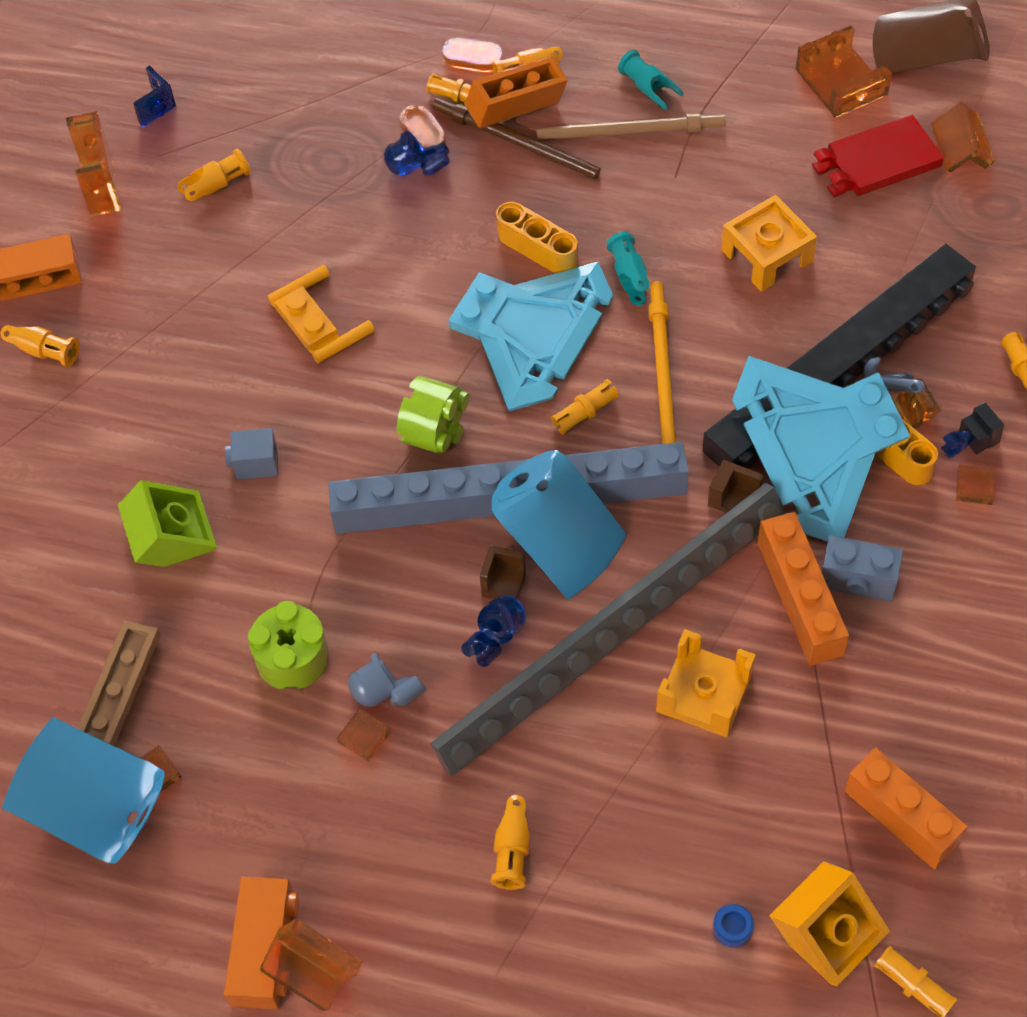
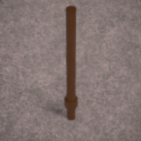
M436 97L433 101L432 108L451 116L453 121L462 125L470 124L479 128L465 105L461 103L455 105L439 97ZM499 123L480 128L483 131L593 179H597L600 174V167Z

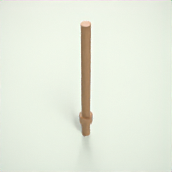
M700 113L687 114L686 117L541 127L537 128V140L687 130L688 133L701 132V129L726 127L725 114L700 116Z

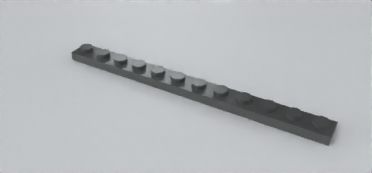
M764 483L432 741L430 745L443 769L451 776L456 774L759 535L760 521L784 515L775 487Z

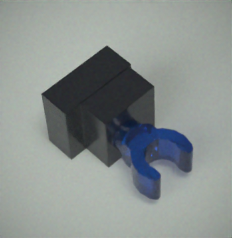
M984 402L973 408L972 414L961 419L959 431L951 432L943 437L946 444L941 449L948 458H952L969 445L977 455L985 449H990L1000 443L1004 423L988 404Z

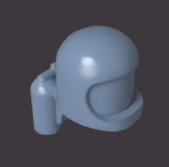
M377 652L370 655L372 661L356 672L353 671L348 679V687L353 698L365 707L377 706L392 697L390 699L391 705L406 706L427 690L416 675L412 678L407 676L396 680Z

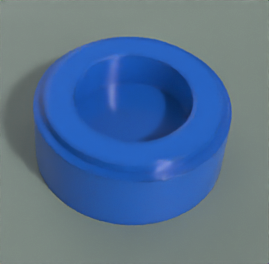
M729 904L717 911L713 921V932L721 944L737 948L745 945L751 939L754 920L746 908L737 904Z

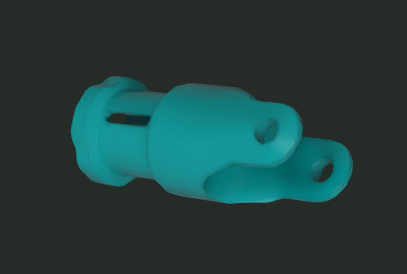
M630 50L621 58L617 66L618 72L621 75L626 74L635 81V86L664 110H668V107L654 93L656 90L666 87L672 89L679 96H683L681 88L655 65H649L641 59L640 53L637 50Z
M628 231L618 232L607 240L606 248L613 254L615 271L631 303L641 306L646 302L644 291H647L650 286L646 276L647 268L642 256L636 252L634 247V235Z

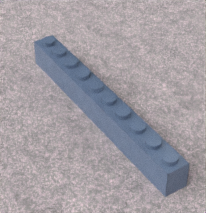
M683 442L565 455L571 460L603 504L687 494L689 471ZM529 459L328 482L330 513L335 533L340 534L495 516L492 512V496L499 482L520 464ZM524 473L512 480L509 487L517 488L526 482L529 474ZM543 480L539 483L537 490H546L548 481Z

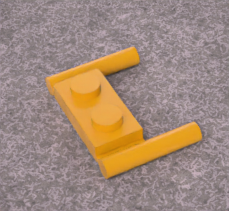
M324 264L267 295L270 304L276 308L277 312L312 354L317 364L375 332L373 324L370 320H367L343 335H338L336 327L305 290L330 276Z

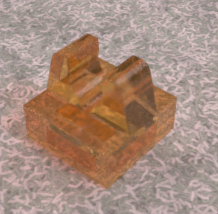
M926 384L922 393L901 392L893 400L902 419L917 429L925 421L933 419L942 410Z

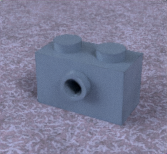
M829 535L822 574L829 590L892 602L898 581L903 549Z

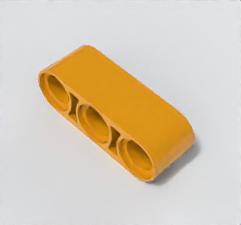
M506 202L498 207L496 210L497 234L502 243L553 273L578 267V241L573 234L519 203Z
M903 420L910 437L876 453L875 456L908 483L924 485L933 477L938 459V451L933 443Z

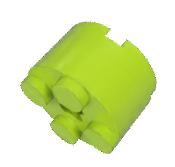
M417 376L409 386L415 389L411 398L404 397L401 403L397 420V434L403 436V438L399 439L402 443L437 454H443L451 443L457 445L461 440L463 425H460L462 413L465 412L469 404L470 394L463 391L460 387L424 376Z
M282 601L277 606L261 614L248 632L249 646L257 670L262 679L272 687L284 690V687L305 688L317 681L324 673L328 662L327 641L319 618L306 607L296 605L292 601Z

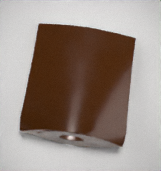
M946 0L879 16L875 24L872 44L879 76L961 60L980 59L988 61L990 48L984 20L976 0ZM967 8L970 9L972 17L965 15ZM979 25L984 35V43L980 37Z

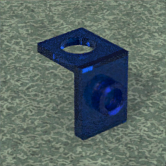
M150 65L146 67L152 91L133 103L138 122L142 127L176 107L171 85Z

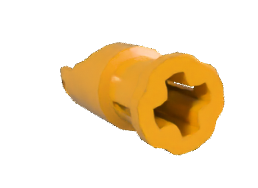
M560 47L548 49L532 48L518 52L515 57L501 61L498 58L493 59V73L503 72L553 56L558 64L563 58V51Z
M236 148L233 150L232 155L218 162L213 160L192 172L190 176L179 181L177 188L180 193L185 195L187 200L195 201L228 186L229 181L242 174L246 176L251 174V169L242 152ZM187 184V188L183 189L182 186ZM192 191H195V194L193 196H190V193Z
M6 325L1 329L0 335L4 341L15 344L17 348L31 356L40 359L51 358L60 361L61 365L65 367H71L78 358L80 345L79 340L70 337L65 339L56 336L53 331L39 326L14 327ZM6 331L10 332L8 337L6 336Z
M513 795L508 798L504 816L495 832L493 850L497 854L495 873L491 875L490 882L497 888L505 890H517L526 886L523 868L524 857L529 854L530 832L525 817L526 801L519 795ZM518 801L520 805H513V802ZM509 860L511 861V869L508 868Z

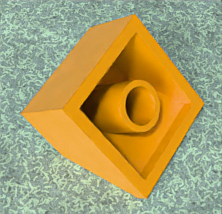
M824 861L769 915L787 944L835 987L890 932L854 873Z

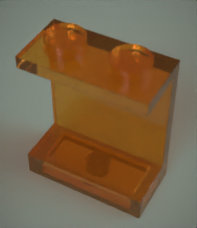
M851 25L798 47L795 70L835 118L887 96L892 72L886 65L871 70L852 48L854 28Z
M98 111L67 117V127L82 167L75 169V173L90 215L95 216L122 210L112 153Z

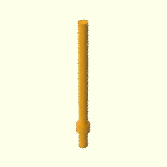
M655 281L650 284L651 303L648 306L649 320L653 323L662 444L676 443L666 321L669 319L668 304L664 302L663 283Z

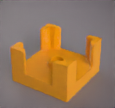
M774 195L723 225L721 250L729 259H732L734 257V248L736 247L753 265L752 283L763 292L774 285L776 269L800 254L799 266L801 268L814 261L817 236L777 195Z
M684 629L678 643L677 658L668 679L663 678L658 689L656 712L727 738L752 678L756 654L738 649L736 661L701 649L702 636Z

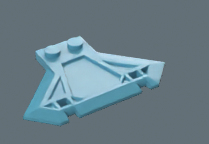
M599 262L516 285L479 272L449 318V328L481 341L508 411H513L554 398L558 388L550 384L553 378L562 380L566 378L602 317V313L595 309L597 304L608 306L613 298V294ZM582 298L585 300L583 303H581L578 301V299ZM535 371L540 373L539 377L533 376Z
M748 356L732 398L737 411L747 407L753 418L745 422L744 427L772 485L776 489L782 506L793 502L799 514L797 517L805 535L828 542L829 535L845 537L875 454L910 437L879 372L842 388ZM768 398L773 409L765 412L760 401ZM813 493L819 502V505L814 508L811 507L806 497Z

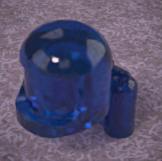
M405 130L401 133L398 141L389 144L385 148L384 162L388 169L398 176L411 174L420 167L424 175H433L450 163L447 155L450 151L444 142L424 148L410 131Z
M507 595L491 600L480 611L477 620L479 631L474 632L462 644V653L468 657L475 655L477 663L482 667H487L502 652L500 644L509 642L524 627L526 611L523 604L518 599Z

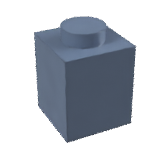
M273 428L231 432V446H225V459L227 467H233L236 480L278 476V447Z

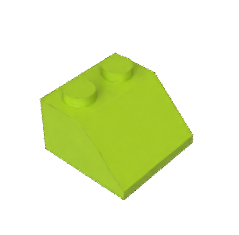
M140 480L118 504L135 563L166 567L212 552L217 548L199 490Z

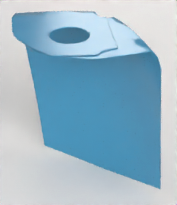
M557 450L547 451L520 464L499 482L492 496V512L495 517L545 572L567 600L591 584L607 568L627 535L571 460ZM524 473L529 474L528 479L517 488L509 487L512 480ZM543 480H547L548 487L546 490H537L538 484Z
M52 717L20 761L10 783L2 809L51 833L99 860L115 864L129 849L147 822L162 789L165 772L144 759ZM149 806L148 811H147V813H146L144 819L142 820V822L140 823V825L137 827L140 818L142 817L143 813L145 812V810H146L147 807ZM138 812L131 825L128 824L127 819L130 813Z

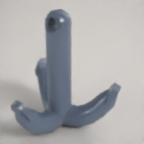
M879 357L870 359L864 368L865 378L876 373L881 360ZM907 372L880 375L888 391L922 393L925 389L923 381L915 380L914 376Z

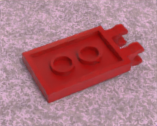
M912 114L829 143L828 149L821 148L814 152V156L818 161L812 163V167L818 175L838 167L839 170L829 174L833 184L827 185V189L833 197H838L850 190H853L857 196L942 167L944 156Z

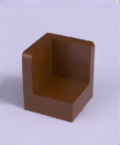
M723 460L709 487L708 506L727 513L762 486L763 475Z
M489 545L480 573L482 597L517 605L526 577L525 553Z

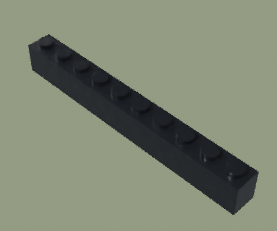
M944 244L786 369L842 388L854 384L856 379L864 373V368L870 359L877 357L881 359L888 353H895L902 346L906 338L911 334H919L931 318L935 315L939 317L944 314L950 304L958 297H965L974 286L972 280L976 266L948 244ZM768 398L760 401L765 412L773 409ZM746 407L739 411L735 408L704 432L702 452L719 467L722 461L726 460L750 469L759 457L744 427L745 422L753 419L748 408Z

